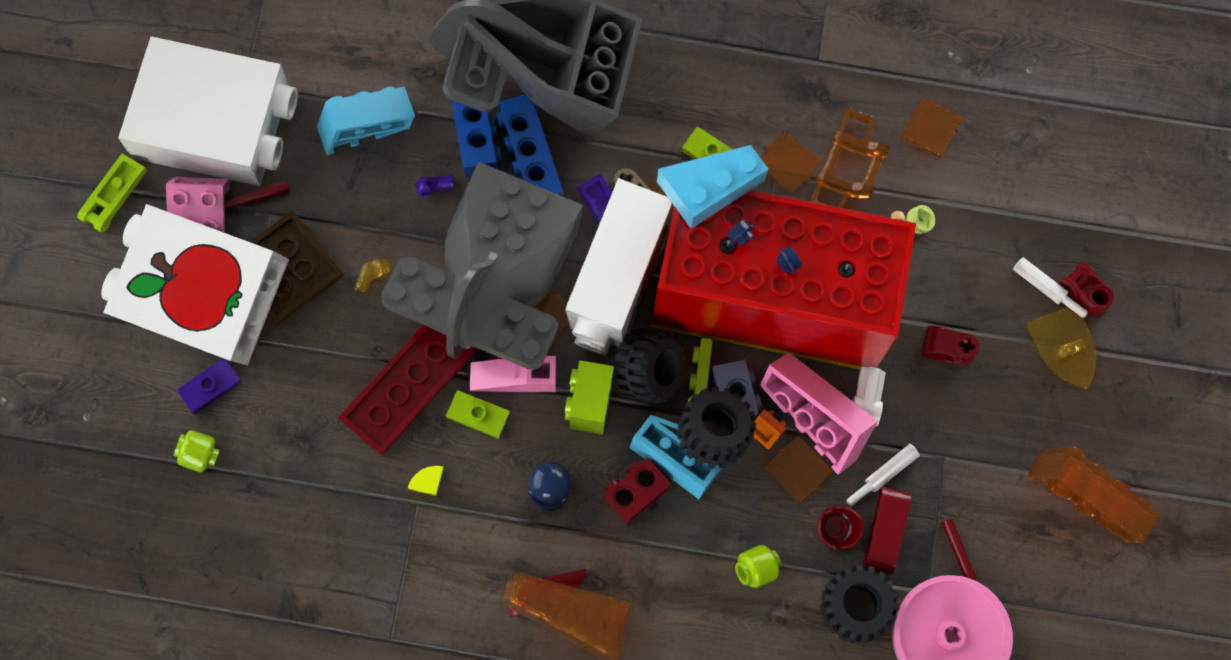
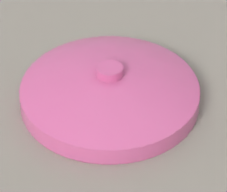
M946 575L926 580L913 588L904 597L899 605V611L895 614L897 619L892 625V642L898 660H1009L1011 656L1013 632L1006 609L992 591L972 579L956 575Z

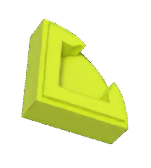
M431 466L422 469L411 479L408 489L437 496L444 467Z

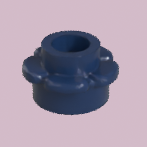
M745 219L739 222L726 234L731 240L730 244L734 245L737 243L741 247L754 236L751 232L754 225L750 226Z
M791 246L784 250L778 249L780 256L775 259L783 273L790 272L792 275H795L796 270L802 267L798 255Z

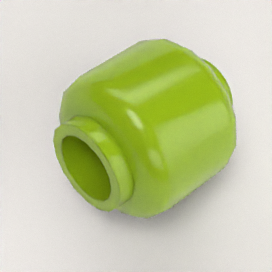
M190 430L186 435L181 434L173 456L177 457L178 465L197 472H203L208 465L214 466L219 450L214 448L215 439L213 437Z
M759 545L739 555L735 570L739 580L744 585L758 588L777 579L781 561L774 550L771 551L768 547Z

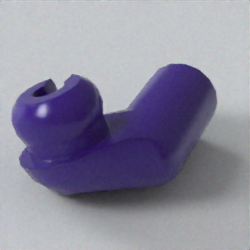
M453 175L421 177L416 182L417 193L422 197H427L435 190L454 189Z

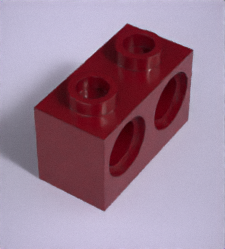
M649 458L643 462L640 460L635 461L626 470L628 475L621 481L616 478L604 489L607 492L604 495L605 503L626 526L670 489L671 483ZM642 474H649L654 479V483L649 487H644L638 482V477ZM620 493H628L633 501L627 506H622L616 501V497Z

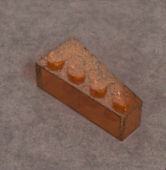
M1074 446L1043 450L1026 477L1033 483L1040 480L1050 486L1047 492L1058 498L1060 496L1064 499L1072 500L1074 502L1072 508L1091 517L1097 516V524L1127 543H1144L1160 516L1157 511L1151 508V502L1134 495L1129 491L1130 487L1120 480H1114L1107 474L1108 471L1103 466L1090 462L1085 458V453Z
M518 572L509 574L502 601L503 605L545 626L553 633L563 636L582 649L597 655L602 660H618L630 602Z

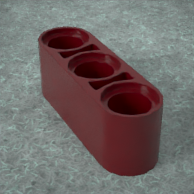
M881 487L864 557V568L870 566L875 568L874 570L893 575L899 557L910 506V493Z

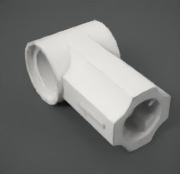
M862 367L859 373L856 396L853 397L852 401L878 421L877 427L883 407L881 395L886 372L875 367Z

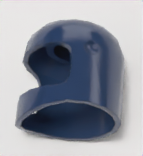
M555 462L539 464L532 471L529 478L528 493L531 501L537 508L544 511H553L560 508L567 501L571 486L568 471L562 465ZM532 494L537 500H540L544 503H555L561 501L562 499L563 501L560 504L554 506H544L542 504H539L533 498Z

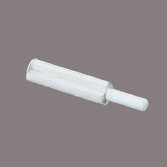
M1024 257L1015 264L1013 268L1015 272L1057 304L1062 302L1082 318H1085L1088 314V311L1067 296V290Z
M909 443L865 480L866 484L847 499V504L853 506L870 491L876 492L910 463L920 457L917 449Z

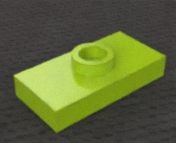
M696 127L681 151L693 159H699L733 149L701 128Z
M457 390L446 418L500 439L510 411Z

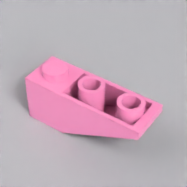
M546 356L543 364L535 370L526 369L505 359L471 362L470 392H556V356Z

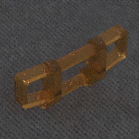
M850 108L846 109L837 132H834L831 139L833 144L822 172L818 173L816 178L817 186L810 202L827 205L819 202L817 199L821 186L844 194L837 206L838 208L844 207L849 196L856 198L872 197L874 192L873 185L883 158L887 157L890 147L884 143L870 142L875 123L874 117ZM851 118L867 125L865 141L842 133L848 119ZM843 148L872 157L862 183H852L833 176Z

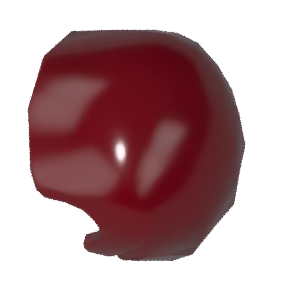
M847 506L829 507L818 518L817 533L821 542L836 550L851 549L863 537L864 524L861 516Z

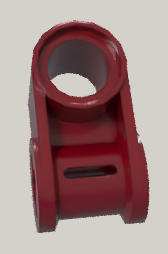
M1080 262L1076 265V270L1073 273L1059 280V285L1068 291L1067 295L1088 311L1089 316L1099 317L1103 315L1114 302V293L1111 288L1085 263ZM1093 297H1099L1104 305L1095 303Z
M928 326L921 355L931 360L967 365L973 361L978 353L980 343L971 334L953 331L942 326ZM962 345L966 346L967 354L963 353Z

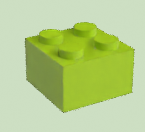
M579 360L578 369L572 368L570 392L574 394L573 397L567 396L565 407V420H569L570 429L604 434L614 366Z

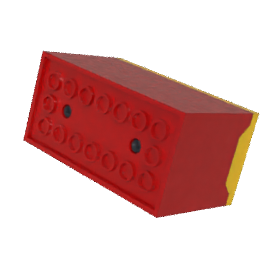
M753 190L692 229L674 207L657 289L652 327L781 354L789 352L796 357L855 369H861L862 367L876 368L898 337L916 223ZM745 219L750 226L754 225V228L751 230L754 236L741 247L737 243L734 245L730 244L731 240L726 234L739 222ZM791 246L798 255L802 267L796 270L795 275H792L790 272L783 273L775 259L780 256L778 249L784 250Z

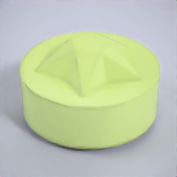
M920 205L908 212L907 221L916 223V234H923L933 229L935 215L929 207Z

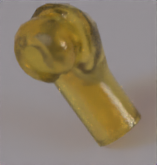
M379 258L363 264L354 289L367 293L372 280L382 277L390 271V263L386 259Z

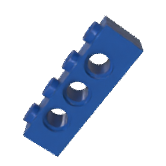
M452 100L465 177L472 176L478 162L497 169V162H502L499 145L494 146L492 137L497 136L495 121H489L487 112H481ZM473 115H478L481 117V119L477 122H471L468 120V118ZM477 140H482L486 143L479 148L472 145Z
M525 94L500 101L499 112L495 113L499 128H505L507 137L503 138L507 153L513 152L515 161L511 162L515 177H521L526 182L563 197V190L534 103ZM516 125H525L527 127L521 132L513 129ZM532 149L535 153L532 156H524L522 151ZM538 173L543 176V179L533 181L529 177Z

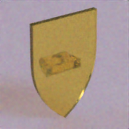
M1065 307L1025 323L1041 358L1048 368L1067 383L1087 390L1095 373L1096 348L1084 318L1080 317L1069 307Z

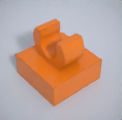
M764 409L754 421L756 429L753 437L769 450L786 430V422L783 420L780 423L773 417L774 411L767 412Z

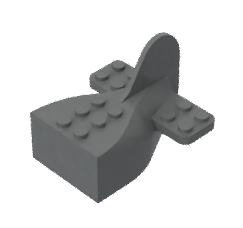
M464 0L453 4L434 25L430 35V42L440 54L450 58L443 83V92L449 99L481 112H490L499 103L507 72H509L524 94L537 106L576 131L592 138L618 118L642 19L599 0Z
M478 162L448 229L445 243V271L414 257L400 259L382 291V304L392 312L446 335L447 355L449 357L457 359L465 349L473 346L526 369L535 370L543 364L557 335L558 322L551 315L533 307L550 293L578 238L583 205Z

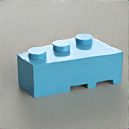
M386 87L378 92L369 93L368 91H363L350 97L335 96L325 102L317 129L326 155L335 153L333 149L347 143L354 147L360 145L359 139L374 134L376 139L408 129L415 114L405 87Z
M749 145L658 169L657 183L692 229L765 182L768 168L753 147Z
M650 415L634 435L629 448L642 458H649L661 472L700 499L723 468L720 469L718 464H716L714 469L708 468V464L704 462L700 466L696 464V458L689 459L686 456L688 450H682L679 445L682 439L677 438L678 424Z

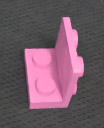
M173 177L166 183L167 212L225 233L224 195L230 190V179Z

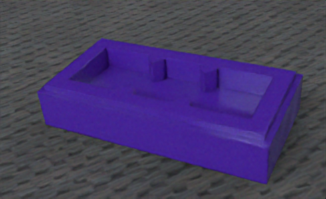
M601 173L576 188L598 225H600L613 193Z
M222 358L178 388L177 392L190 411L196 414L242 381L229 362Z

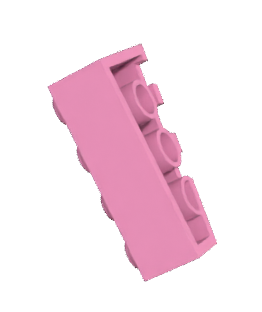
M789 352L769 365L760 384L784 413L789 412L798 430L801 433L806 432L817 444L814 448L821 456L825 454L834 464L832 469L838 475L857 461L878 422Z

